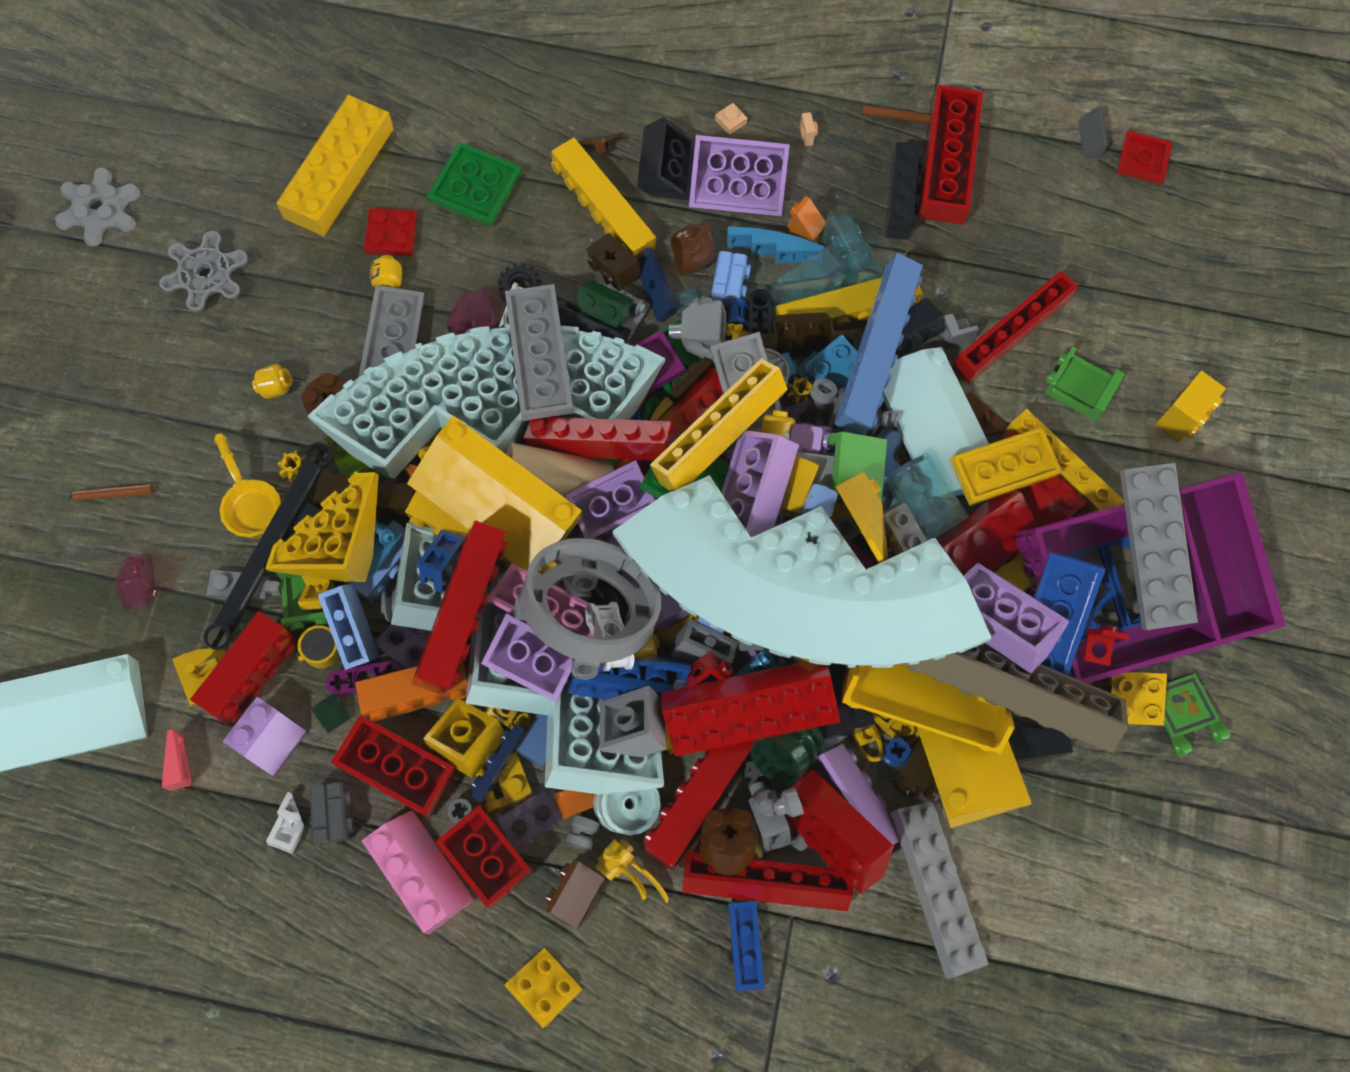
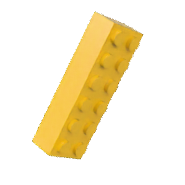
M348 95L276 202L283 219L323 237L326 235L394 128L389 112Z

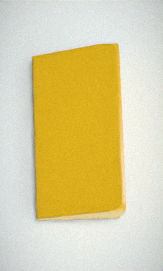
M799 456L795 457L781 507L800 514L818 470V464Z

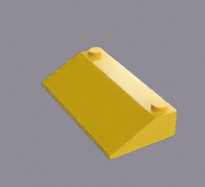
M454 415L435 437L407 483L468 530L476 520L505 531L504 541H507L508 544L503 556L527 571L533 558L542 549L553 543L565 540L583 517L582 510Z
M894 664L893 667L872 668V665H856L855 668H849L845 665L842 682V702L852 708H861L977 746L983 751H993L999 754L1002 753L1014 730L1011 710L1000 705H991L985 699L974 694H965L959 688L948 683H939L933 677L922 672H913L903 664Z
M917 727L950 828L1032 804L1009 741H1007L1002 753L999 754L993 751H983L977 746Z

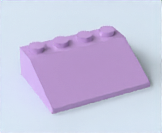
M696 135L689 207L781 217L790 144Z

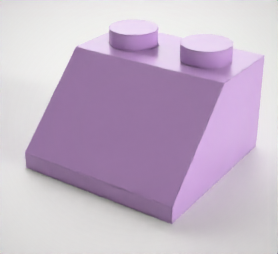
M256 697L222 742L272 776H275L307 734V731Z

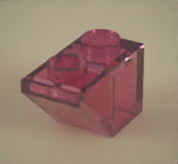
M486 288L461 295L446 320L449 333L459 335L464 334L469 329L490 327L496 324L494 311Z
M140 554L131 555L124 559L114 584L124 610L148 606L153 601L155 584L150 554L144 556Z

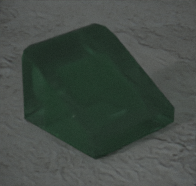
M335 694L328 696L311 708L328 734L351 719Z

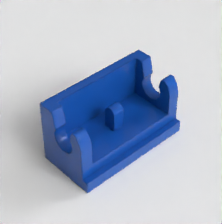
M440 530L417 562L420 581L423 585L428 581L427 577H430L434 580L435 590L441 593L444 591L450 581L466 537Z

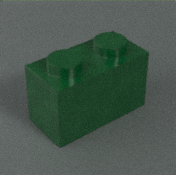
M591 280L581 285L574 308L618 328L628 321L635 300Z

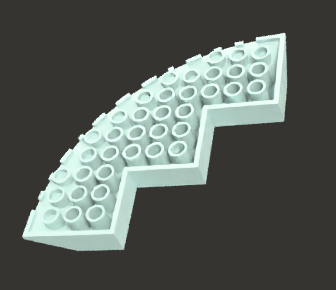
M505 324L504 328L490 329L489 326L470 329L471 332L459 335L449 333L436 337V341L422 345V343L415 344L416 348L403 354L401 351L386 357L384 359L385 362L379 366L369 367L364 370V374L356 380H349L343 385L344 388L334 396L332 394L329 395L308 415V418L353 457L384 477L394 479L433 435L446 425L453 415L505 454L509 443L518 444L524 437L530 420L522 421L509 324ZM561 326L574 413L559 415L558 417L629 420L638 410L662 368L665 358L639 345L635 347L626 344L623 339L617 337L612 339L602 336L600 332L593 331L592 333L579 331L578 327Z
M710 476L662 495L613 530L612 533L628 557L641 567V572L647 578L650 577L666 596L669 594L674 598L682 609L695 617L698 615L710 623V627L714 629L720 628L732 634L734 639L751 646L753 643L770 649V653L788 658L791 656L808 659L810 663L821 665L837 663L846 664L849 668H855L856 665H872V668L893 667L894 664L909 663V665L933 658L937 660L955 652L960 654L992 639L966 579L935 538L869 569H865L822 507L750 537Z
M411 523L406 524L392 612V625L430 631L432 629L447 589L446 586L442 593L436 591L434 580L430 577H427L428 581L425 585L420 581L417 562L436 537L433 534L434 529L424 527L422 529ZM495 562L494 566L499 567L494 582H491L490 586L485 589L486 592H489V595L507 571L503 568L505 564L501 562ZM487 601L480 613L477 612L476 614L480 621L475 634L471 636L466 704L548 715L545 787L593 794H609L663 787L661 752L636 757L602 752L599 749L600 702L605 699L581 697L568 693V680L555 702L481 664L505 615L509 613Z

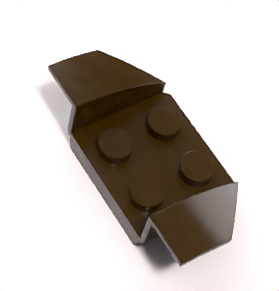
M826 312L776 315L772 324V334L760 336L764 348L772 349L780 354L789 352L790 357L809 356L813 351L819 353L841 334L852 345L855 331H834L832 318Z

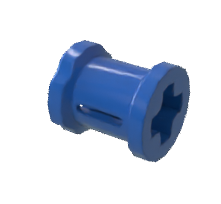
M743 299L728 301L729 319L727 324H742V329H746L748 327V321L746 320L748 302Z
M901 738L890 740L884 746L883 760L890 766L902 764L910 754L909 744ZM893 748H895V750L901 751V754L898 757L896 754H891L890 751Z

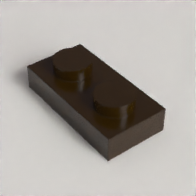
M705 357L699 363L695 361L688 368V374L683 379L678 378L672 384L670 400L676 404L711 370L712 363Z

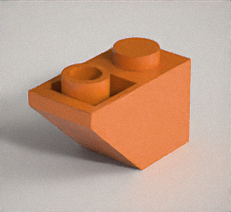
M805 196L800 203L796 202L790 211L792 218L787 227L790 228V235L818 244L824 236L827 223L811 199Z

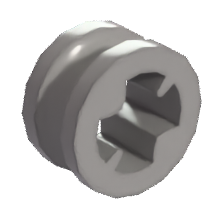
M455 799L448 806V816L456 824L462 820L458 815L454 817L453 813L457 811L456 806L460 804L463 808L467 806L468 810L464 812V816L473 810L471 804L465 799Z

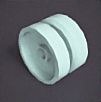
M656 788L595 794L593 799L594 813L599 823L609 831L625 835L640 834L649 829L658 818L661 806L659 792ZM625 800L627 803H629L628 808H626L624 805Z

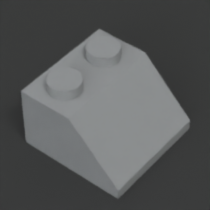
M650 686L600 702L599 749L602 752L643 757L666 750V727L662 713V699Z

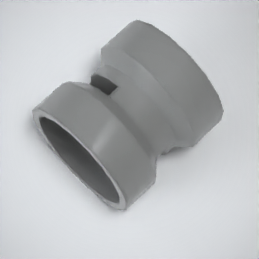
M574 815L572 820L573 829L572 832L568 833L565 842L591 851L593 846L592 838L597 833L600 824L588 818Z

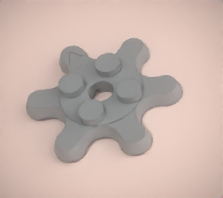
M98 168L95 170L93 181L89 185L82 184L76 186L71 182L62 184L61 195L71 201L72 204L68 210L56 216V226L64 231L75 226H81L85 229V243L90 247L98 246L103 240V232L109 227H117L123 232H129L135 228V219L127 215L124 209L129 202L135 201L140 197L141 191L137 186L130 183L114 188L111 185L113 178L111 172L105 168ZM99 201L103 203L98 209H91Z
M209 231L204 234L202 244L197 249H188L181 243L172 244L168 248V255L177 261L178 268L174 273L163 276L160 279L159 285L162 290L170 293L186 289L188 291L187 307L191 311L200 312L205 307L206 299L212 294L220 293L232 300L239 296L240 287L230 279V275L234 270L242 268L247 264L248 256L243 250H235L231 253L221 252L219 250L221 244L219 233ZM208 268L210 272L206 278L205 276H199L201 270Z

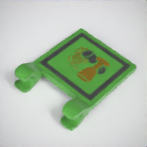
M1196 673L1166 684L1164 726L1172 740L1177 756L1182 757L1192 751L1191 744L1183 735L1207 726L1210 727L1212 737L1216 743H1221L1230 737L1229 730L1220 721Z

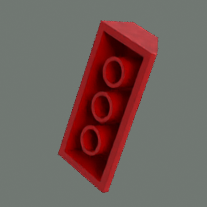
M1015 430L1007 438L1018 435L1019 433ZM1060 475L1015 490L1022 493L1038 526L1074 517L1087 504Z

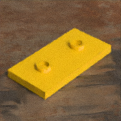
M1043 427L952 456L949 459L969 506L1059 476L1063 473Z

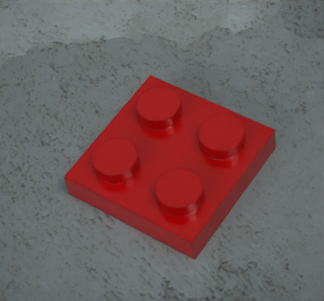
M1127 130L1116 173L1161 185L1165 179L1172 142Z
M369 208L364 244L365 254L413 256L417 224L416 210Z

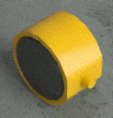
M315 625L301 634L298 640V651L301 654L298 657L300 662L305 660L312 667L325 669L334 665L339 660L340 655L330 628L323 625Z

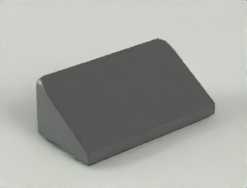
M1097 106L1080 118L1078 122L1083 157L1085 159H1100L1108 146L1102 106Z

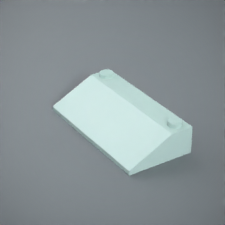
M942 347L923 349L898 358L893 367L890 368L889 375H891V379L887 387L883 389L882 395H884V401L888 410L899 414L896 427L923 485L926 487L930 500L934 501L963 495L964 492L949 459L952 456L989 444Z
M128 654L0 683V772L148 738L139 661Z

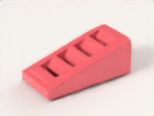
M171 729L167 731L162 788L174 791L191 786L192 781L183 734Z

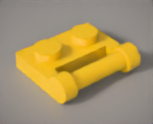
M517 752L514 753L498 779L504 797L496 800L492 789L485 800L486 804L484 807L488 814L533 796ZM484 764V766L480 769V771L476 774V777H477L478 775H480V776H483V775H484V773H485V771H486L485 768H484V767H485V764Z

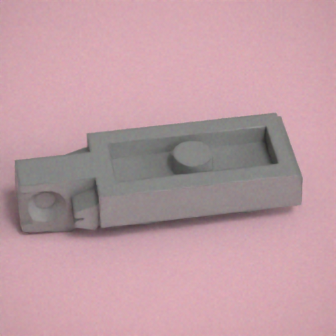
M211 570L206 595L210 598L227 599L241 572ZM264 575L251 601L261 602V600H266L267 595L281 596L280 582L269 581L270 577Z

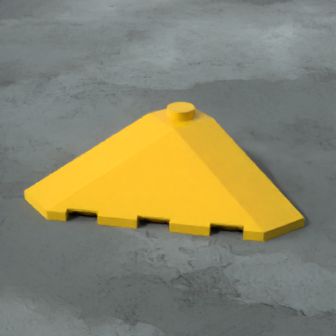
M863 471L836 486V489L879 564L888 560L883 507L877 495L881 492V489L874 477L869 480Z
M376 472L353 474L348 479L349 483H351L349 487L340 494L334 491L320 503L323 509L314 517L307 515L293 527L296 532L287 541L280 539L273 545L265 569L273 572L343 582H366L373 559L379 474Z

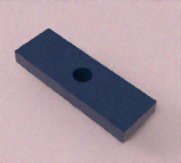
M647 247L637 257L641 271L639 278L656 320L664 322L678 308L653 248Z
M514 725L512 729L507 728L501 737L500 742L503 744L497 753L493 751L486 761L485 766L488 768L484 775H478L472 783L470 789L473 792L471 795L483 804L526 733L520 726Z

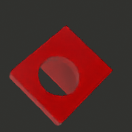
M1101 625L1100 629H1088L1083 661L1110 666L1114 640H1128L1129 634L1117 632V627ZM1096 642H1101L1106 649L1105 654L1101 658H1097L1092 654V646Z
M709 651L690 666L691 671L687 677V685H697L710 674L718 680L735 677V671L726 660H721ZM700 666H703L701 673L694 677L695 671Z

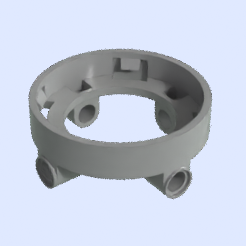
M567 539L545 547L531 561L521 593L516 597L514 619L526 621L531 630L546 645L563 655L571 657L573 676L578 679L587 680L597 675L601 663L627 658L639 651L648 639H651L661 610V594L658 585L650 577L647 578L641 572V567L634 560H631L620 547L594 539ZM555 562L557 564L543 575L538 572L541 567L549 563ZM621 572L624 575H626L638 586V588L635 589L632 586V584L619 573ZM568 576H572L573 587L583 592L593 590L599 579L604 580L615 587L628 604L629 611L625 620V628L617 634L602 638L587 637L574 633L561 625L552 615L547 603V592L555 582Z

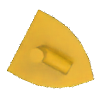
M210 648L197 649L172 659L190 706L195 705L190 698L227 651H215Z

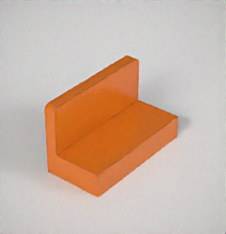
M559 790L552 793L561 819H566L594 807L593 799L595 794L570 790Z

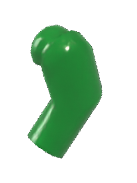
M650 396L642 405L640 419L650 421L654 410L657 409L664 399Z

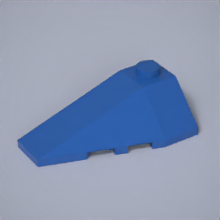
M656 655L634 658V665L630 670L619 667L610 668L609 671H602L600 666L598 669L600 673L681 687L691 671L690 665L684 661Z

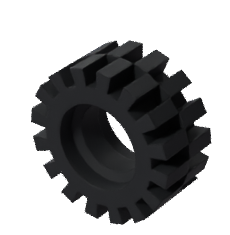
M513 263L512 269L508 265L505 267L506 273L502 271L500 273L501 278L498 277L500 296L506 305L505 291H510L514 282L527 281L530 285L529 288L542 286L541 276L537 269L533 270V266L530 264L526 268L525 263H521V267H517V263Z

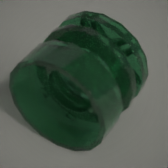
M818 727L757 739L751 746V756L754 764L769 780L779 785L790 786L797 783L809 766L823 752L825 741Z

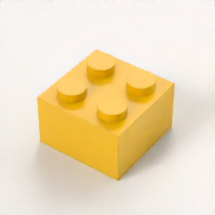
M1201 370L1155 425L1178 442L1185 436L1191 438L1207 421L1212 411L1224 400L1220 396L1226 388Z
M459 699L453 702L423 739L432 755L449 763L469 777L474 778L484 766L491 753L496 751L501 745L500 740L504 730L498 719Z

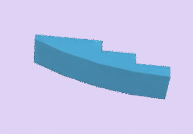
M727 228V247H750L751 255H774V263L822 262L824 246L804 238L759 228Z

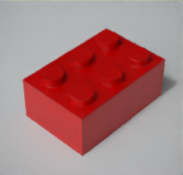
M480 805L435 841L472 890L490 910L534 873Z

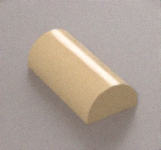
M509 443L507 446L506 455L564 498H566V494L614 471L613 464L610 461Z

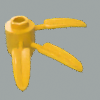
M614 839L597 859L599 862L595 865V868L610 881L615 876L619 877L623 873L634 883L642 900L647 898V892L643 884L626 868L631 864L647 877L667 903L669 900L660 883L645 867L640 866L633 860L635 856L631 853L634 848L624 839H621L619 842Z

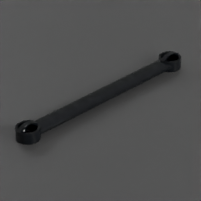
M316 442L307 448L306 459L214 623L205 630L203 635L204 641L210 649L221 651L231 644L232 633L267 572L265 568L273 545L278 540L286 538L316 484L320 473L331 463L332 452L325 443ZM315 448H321L317 458L312 462L309 459V453ZM327 451L328 459L324 463L319 464ZM220 627L216 639L210 645L208 643L209 632L214 628ZM225 631H227V641L223 645L217 647L222 637L224 636Z

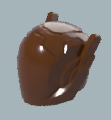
M706 222L704 226L698 224L688 225L671 235V247L675 256L673 262L680 276L698 272L712 261L715 255V243L708 231L711 227L709 222Z

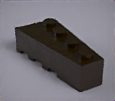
M320 473L313 498L316 507L322 510L323 507L320 503L334 491L340 494L349 487L351 483H349L348 479L351 475ZM386 478L385 483L378 481L376 520L381 523L394 520L406 528V524L410 523V517L407 516L405 511L416 490L408 484L398 483V480L394 478Z

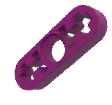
M386 661L347 670H338L328 675L325 685L327 690L334 696L357 694L355 682H358V678L363 672H370L372 678L378 677L376 670H379V673L383 675L388 674L390 668H393L396 672L402 671L403 668L395 661ZM350 675H352V682L355 685V687L352 688V685L350 683H345L341 685L340 690H338L335 686H332L333 684L337 683V678H340L344 682L351 681V678L349 677Z

